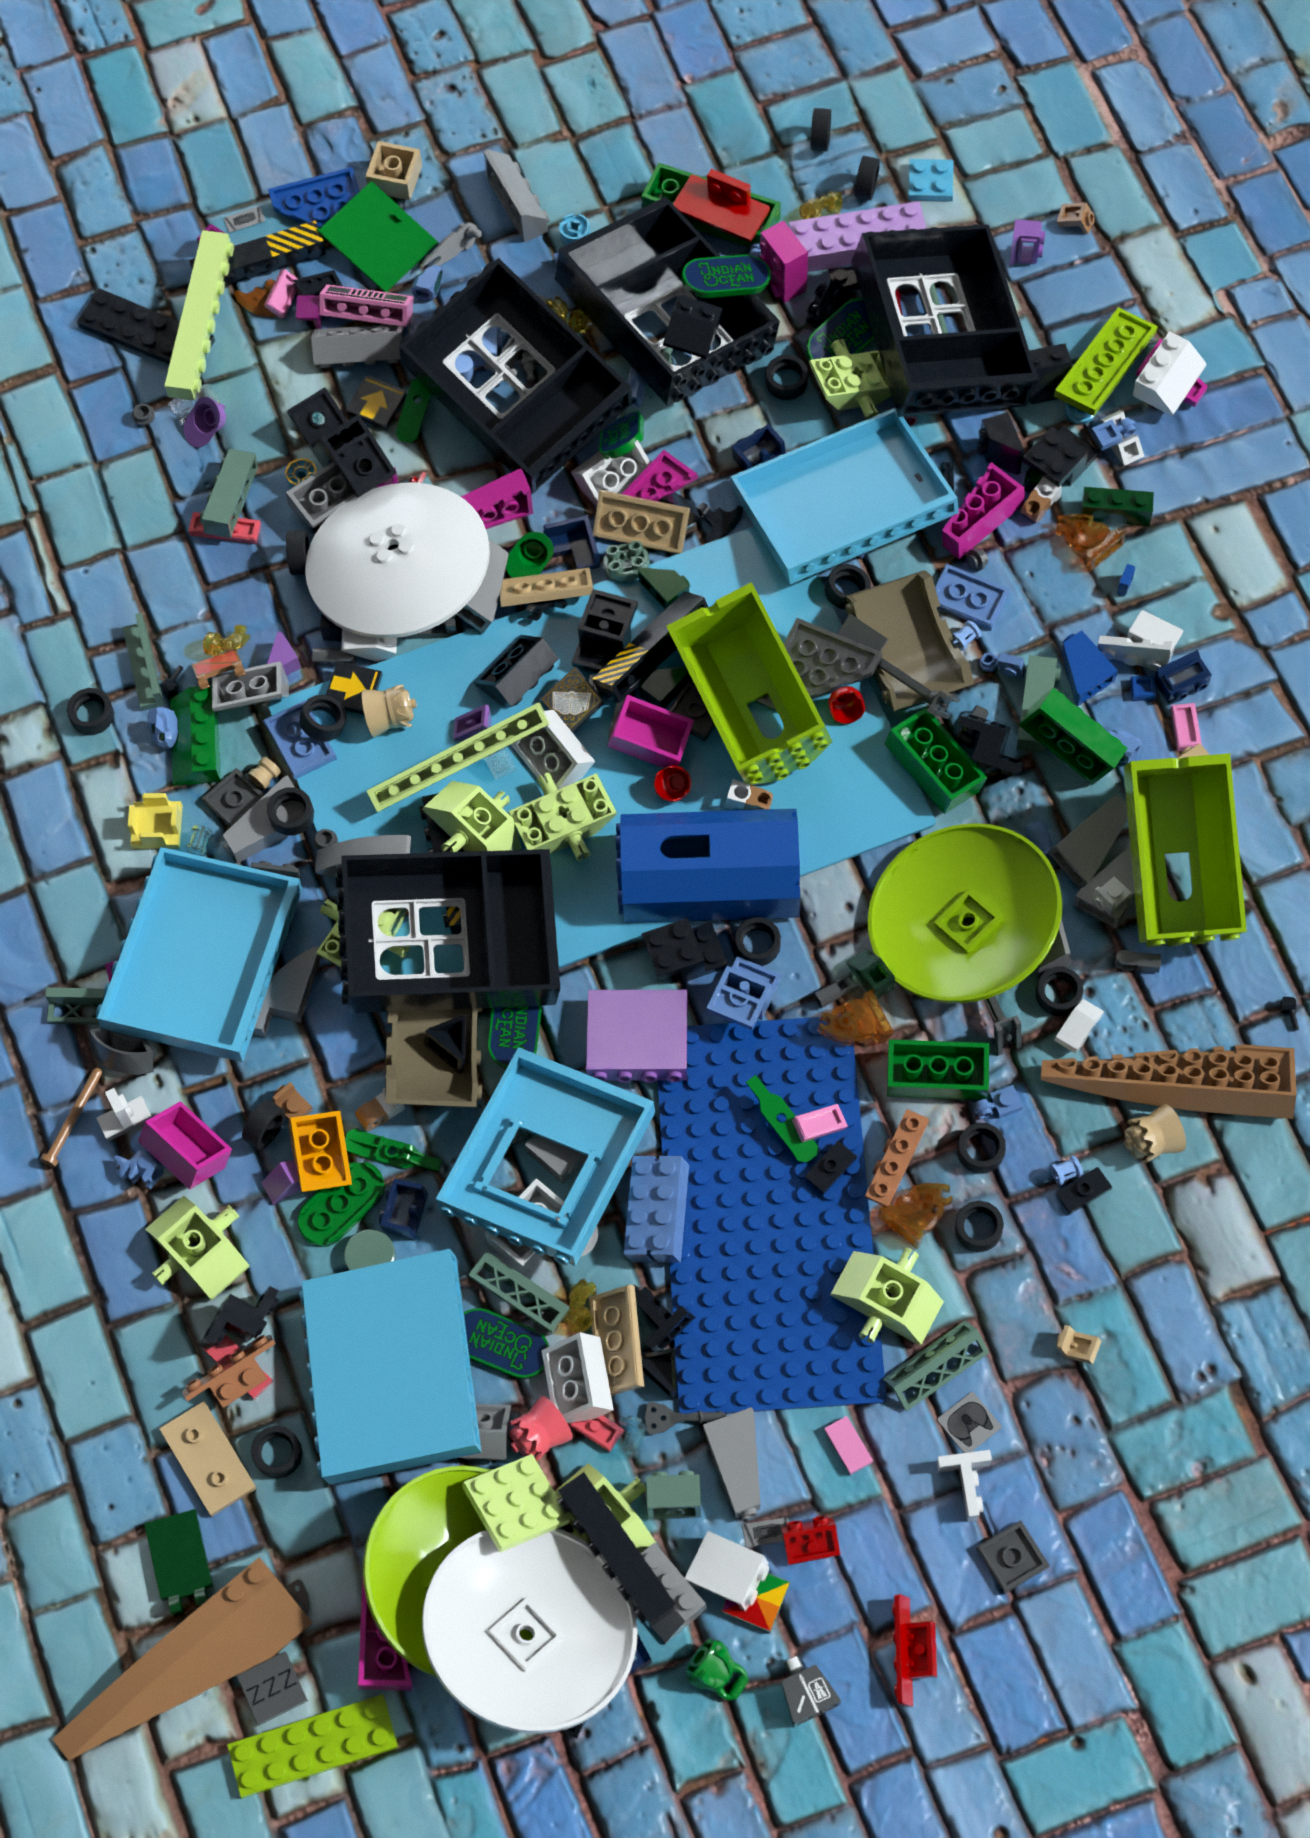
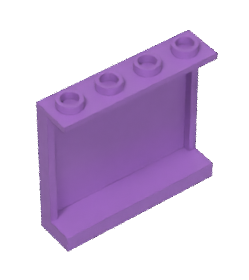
M588 990L587 1075L604 1082L619 1081L622 1083L637 1080L652 1083L656 1080H668L669 1082L676 1083L681 1080H687V990Z

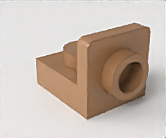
M1087 203L1062 204L1057 223L1059 227L1080 226L1083 233L1088 234L1091 225L1094 223V213L1090 210Z
M291 1082L286 1086H280L274 1092L272 1097L273 1103L286 1111V1118L288 1120L291 1117L308 1115L313 1111L312 1106L295 1090Z

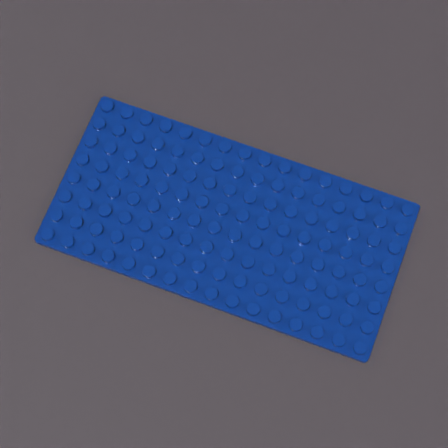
M849 1015L756 1021L753 1030L735 1023L687 1026V1080H681L676 1083L669 1082L668 1080H657L662 1156H682L689 1164L681 1263H670L673 1313L682 1305L696 1316L675 1338L679 1413L722 1411L725 1414H731L751 1407L754 1412L884 1403L887 1396L886 1385L883 1381L885 1374L881 1331L878 1332L874 1343L866 1342L870 1331L865 1339L862 1340L859 1337V1333L869 1317L830 1295L853 1251L873 1254L869 1202L865 1198L867 1181L851 1017ZM756 1075L770 1093L778 1095L784 1100L795 1116L838 1104L848 1126L844 1130L815 1138L814 1141L818 1145L817 1155L808 1162L797 1161L787 1145L766 1118L763 1117L760 1112V1102L748 1087L746 1081ZM778 1115L777 1121L783 1123L786 1121V1118L783 1115ZM837 1141H840L857 1156V1160L823 1195L805 1180V1175Z

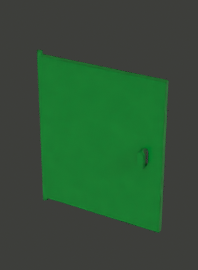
M372 181L320 229H316L386 293H389L388 291L439 243Z

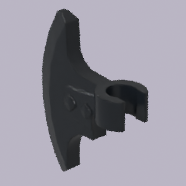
M703 502L699 505L697 509L701 519L706 520L712 528L705 537L706 542H713L728 535L739 523L743 507L738 505L729 512L719 507L712 512L706 503Z
M564 599L530 603L525 610L533 613L527 617L528 619L537 621L546 609L550 607L563 609L568 604Z

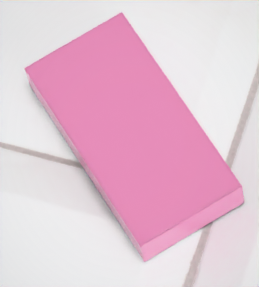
M285 268L280 270L264 304L267 309L279 318H284L296 294L293 280L298 279Z
M1195 703L1171 705L1170 711L1177 751H1184L1190 746L1193 748L1199 743L1202 745Z
M838 1104L802 1114L792 1119L801 1142L844 1130L848 1126Z
M847 1416L824 1428L825 1433L850 1475L873 1463V1459Z

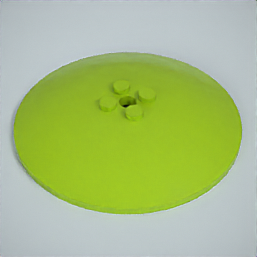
M971 823L949 826L931 832L907 846L884 870L875 886L869 905L868 933L870 943L876 958L885 972L903 989L916 996L950 1004L970 1003L988 999L1011 989L1023 981L1039 966L1048 954L1055 941L1061 922V889L1049 860L1034 843L1012 830L991 824ZM966 918H975V921L972 925H963V921Z
M450 1466L424 1473L411 1480L390 1497L382 1507L371 1527L366 1542L363 1558V1581L372 1617L387 1642L399 1655L419 1670L435 1677L437 1676L428 1659L422 1633V1615L426 1594L436 1571L446 1557L465 1540L486 1530L464 1492L462 1485L464 1481L491 1471L489 1469L474 1466ZM523 1629L519 1631V1635L523 1640L529 1641L533 1639V1635L529 1630Z

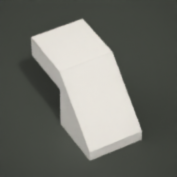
M1119 410L1100 419V422L1102 424L1113 420L1117 426L1121 420L1125 419L1124 412ZM1135 434L1129 437L1123 436L1121 443L1111 447L1124 466L1144 457L1139 437Z
M1082 999L1074 1008L1054 1041L1076 1053L1085 1043L1090 1031L1101 1019L1104 1011Z

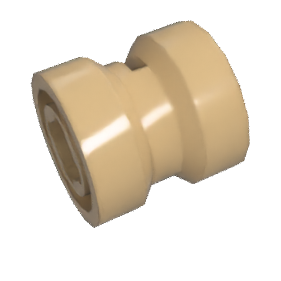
M262 757L256 769H251L247 776L257 787L266 790L270 785V780L276 778L281 771L270 759Z

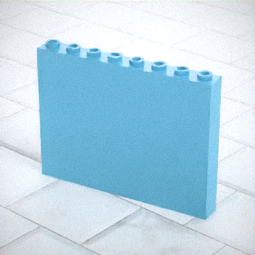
M895 408L731 476L735 496L789 584H793L959 513L957 496L905 419L898 417ZM919 473L923 481L919 482L914 475Z
M160 847L158 855L153 857L151 874L145 878L143 896L137 900L136 915L129 921L127 939H124L121 943V955L119 960L113 964V976L111 982H108L105 986V998L102 1005L99 1004L97 1007L96 1019L101 1029L243 1062L302 893L300 879Z
M451 1249L302 1281L303 1290L299 1292L301 1304L305 1308V1314L302 1315V1323L304 1329L307 1330L308 1337L304 1340L306 1352L310 1356V1363H307V1371L309 1377L312 1378L313 1387H310L309 1392L311 1401L315 1405V1412H312V1420L314 1426L317 1427L318 1434L315 1437V1447L317 1452L320 1453V1461L317 1462L320 1477L331 1485L482 1453L457 1258Z

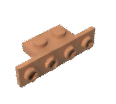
M906 1109L893 1139L888 1138L884 1146L883 1152L885 1155L883 1160H878L872 1174H875L865 1198L889 1207L929 1123L927 1117Z
M269 1334L266 1337L265 1335L259 1336L252 1341L251 1347L244 1351L242 1349L236 1351L229 1357L230 1360L223 1365L217 1364L207 1371L208 1375L200 1380L196 1378L187 1383L186 1389L182 1391L185 1399L189 1401L210 1387L224 1408L267 1380V1377L254 1358L276 1344L271 1335Z

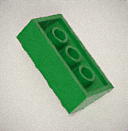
M212 685L203 690L199 686L189 687L170 700V710L174 711L178 720L177 740L174 746L171 747L173 786L221 782L218 712H214L212 709Z

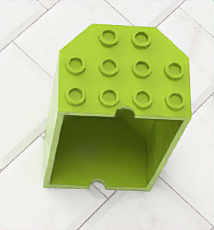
M752 582L715 600L712 606L708 608L702 607L666 626L745 784L754 785L783 780L789 776V773L797 769L807 768L833 742ZM769 694L784 726L781 735L774 739H768L762 735L747 706L749 703Z
M1230 753L1130 761L1123 767L1139 943H1146V947H1156L1167 942V947L1181 946L1182 944L1189 943L1190 940L1192 945L1214 941L1215 938H1220V941L1239 939L1240 934L1247 932ZM1188 852L1192 892L1187 900L1179 902L1172 899L1168 892L1165 854Z

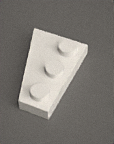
M1100 635L1097 648L1108 660L1115 659L1123 661L1127 665H1139L1151 671H1157L1158 668L1167 664L1172 642L1164 641L1163 645L1152 644V640L1143 639L1140 643H1134L1129 638Z

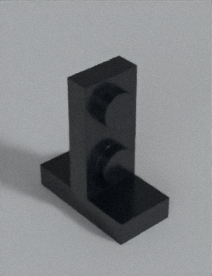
M633 1285L635 1286L636 1302L659 1326L645 1343L654 1351L664 1350L696 1316L682 1305L671 1314L662 1304L658 1306L653 1301L655 1296L645 1286L640 1288Z

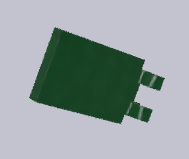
M192 1509L144 1523L160 1599L162 1601L168 1600L170 1613L173 1614V1617L185 1615L181 1602L182 1597L194 1594L196 1606L200 1607L208 1600L206 1589L214 1587L197 1510Z

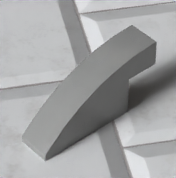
M370 836L329 845L317 851L315 873L328 878L335 877L336 864H341V856L409 854L411 836Z
M314 946L293 958L272 977L252 1035L265 1038L272 1016L301 1022L322 959L316 953L319 947Z

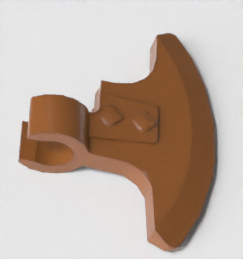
M269 279L263 290L255 287L250 293H243L240 290L234 292L237 301L251 313L264 317L276 316L264 306L275 283L274 280Z

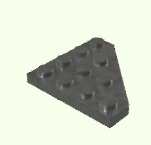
M796 618L784 642V646L811 699L871 677L882 657L881 651L799 618ZM769 694L756 700L757 704L777 711Z

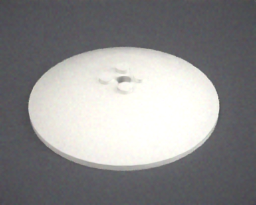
M424 483L385 485L372 489L359 498L354 497L332 513L320 526L307 553L305 567L307 586L313 601L321 613L335 625L346 631L372 638L410 636L440 625L459 612L471 600L486 575L490 557V545L484 523L479 514L466 500L447 489ZM391 545H399L395 550H388V547Z
M555 1529L500 1553L488 1531L484 1530L457 1546L439 1566L426 1594L422 1615V1633L427 1656L436 1676L448 1693L470 1713L487 1723L515 1732H556L571 1728L596 1715L615 1697L630 1672L637 1645V1622L633 1613L634 1606L630 1600L625 1602L617 1590L620 1585L616 1579L610 1580L602 1568L605 1563L600 1556L595 1558L587 1547V1542L564 1530ZM523 1629L529 1630L533 1635V1639L529 1641L523 1640L519 1635V1631Z

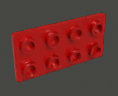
M710 169L707 174V180L691 175L673 203L683 215L748 242L752 241L770 211V206L751 199L750 184L714 169Z

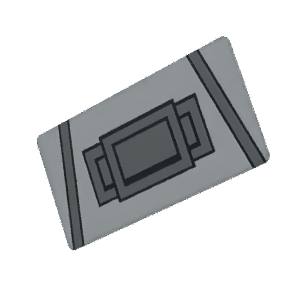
M260 206L224 217L229 232H233L264 222L265 218Z
M788 1517L743 1524L746 1547L784 1541L781 1527H785L789 1522Z

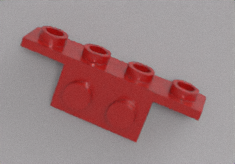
M895 1594L892 1604V1614L895 1618L893 1642L896 1645V1656L894 1657L893 1665L897 1675L894 1694L898 1704L913 1707L912 1679L937 1677L935 1622L932 1621L911 1623L910 1598L901 1594Z

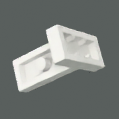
M115 1088L106 1091L105 1094L113 1110L97 1117V1120L109 1142L144 1125L145 1121L152 1118L142 1096L127 1102L123 1093L118 1095Z
M990 1450L938 1456L937 1458L938 1473L959 1470L967 1522L978 1521L979 1512H983L981 1496H976L975 1486H979L977 1470L972 1471V1468L990 1466L992 1461Z

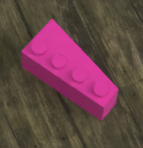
M991 462L984 476H981L976 482V487L971 494L968 493L965 497L963 505L958 509L959 513L953 515L942 529L943 547L958 559L963 557L1024 505V487Z
M522 468L461 496L479 514L485 529L534 514L531 490Z
M362 1576L358 1690L412 1691L408 1663L387 1642L372 1617L367 1603Z

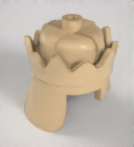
M396 685L385 691L362 690L364 715L372 737L375 738L394 727H412V724L407 722L413 720V708H417L415 698L410 699L409 692L403 689V685Z
M1162 1104L1146 1117L1143 1116L1127 1121L1131 1126L1124 1131L1125 1138L1127 1139L1125 1140V1146L1135 1159L1144 1158L1143 1163L1149 1162L1161 1154L1179 1153L1186 1148V1137L1182 1123L1176 1112L1167 1104Z

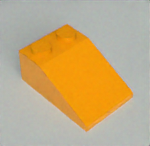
M340 1111L291 1117L288 1121V1129L301 1192L352 1185Z

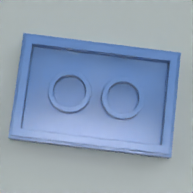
M949 564L945 565L935 584L940 607L937 609L966 621L971 620L976 625L992 630L1010 594L1009 588Z
M305 700L263 720L264 726L294 780L337 759L328 741L315 740L306 735L301 729L299 717L306 702ZM310 712V716L312 717V719H313L315 722H317V720L315 719L313 713Z

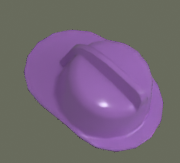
M206 396L197 400L184 423V434L189 444L194 447H203L212 439L215 432L223 428L226 422V406L224 404H219Z

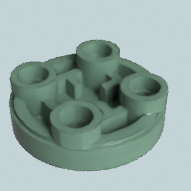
M632 541L628 544L610 545L607 547L603 565L605 573L611 579L631 581L639 578L638 570L640 568H649L650 559L640 541Z
M377 1230L358 1232L348 1241L344 1250V1260L349 1271L395 1261L396 1258L395 1248L390 1238Z

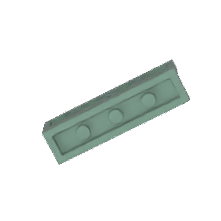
M141 612L135 614L137 623L124 626L123 631L140 708L142 711L165 706L148 628Z
M46 987L45 997L49 1002L48 1024L99 1025L98 1020L95 1018L96 1007L99 1004L102 1005L104 1001V989ZM55 1006H66L70 1010L63 1017H54ZM84 1006H90L94 1010L88 1017H80L76 1012Z
M488 1251L485 1252L469 1273V1278L550 1333L554 1332L561 1321L565 1323L570 1316V1307ZM484 1268L493 1274L495 1278L483 1279L477 1274ZM499 1282H505L515 1289L516 1292H502ZM520 1296L527 1297L536 1303L537 1306L524 1307L520 1303ZM540 1310L552 1311L556 1318L549 1324L542 1319Z
M964 1321L883 1378V1381L895 1393L903 1409L908 1411L990 1352L977 1328ZM976 1341L980 1349L972 1355H967L968 1346ZM952 1357L958 1358L954 1368L951 1370L945 1369L947 1360ZM930 1372H937L933 1383L924 1384L926 1376ZM911 1386L916 1387L914 1396L906 1401L902 1392Z

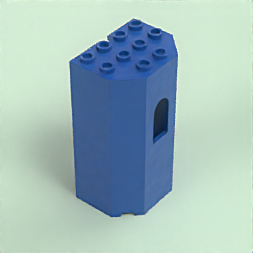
M796 808L621 814L620 823H616L617 896L619 915H624V923L677 922L686 918L689 921L739 920L753 917L766 919L800 918V858ZM709 837L710 857L668 858L662 854L660 847L669 838Z

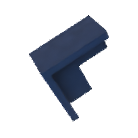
M588 515L543 526L544 534L551 540L554 547L551 558L572 554L576 569L590 568L592 570L600 568L599 553Z

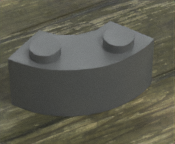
M101 1027L89 1030L90 1050L94 1057L104 1066L117 1072L134 1075L153 1072V1052L147 1039L101 1029Z

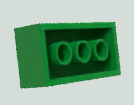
M1052 688L1035 702L1019 724L1022 729L1091 785L1112 771L1128 749L1118 738L1112 736L1100 723L1091 719L1080 707L1074 705L1063 693L1055 688Z
M926 707L892 728L884 744L938 808L946 814L979 793L987 777L935 716L927 711L928 708Z
M889 1039L887 1097L961 1100L987 1099L989 1092V1043Z

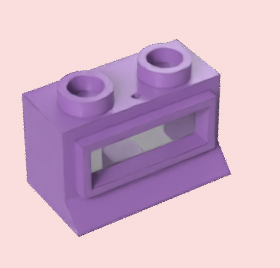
M1015 219L1010 266L1016 262L1037 264V258H1042L1045 231H1041V221Z

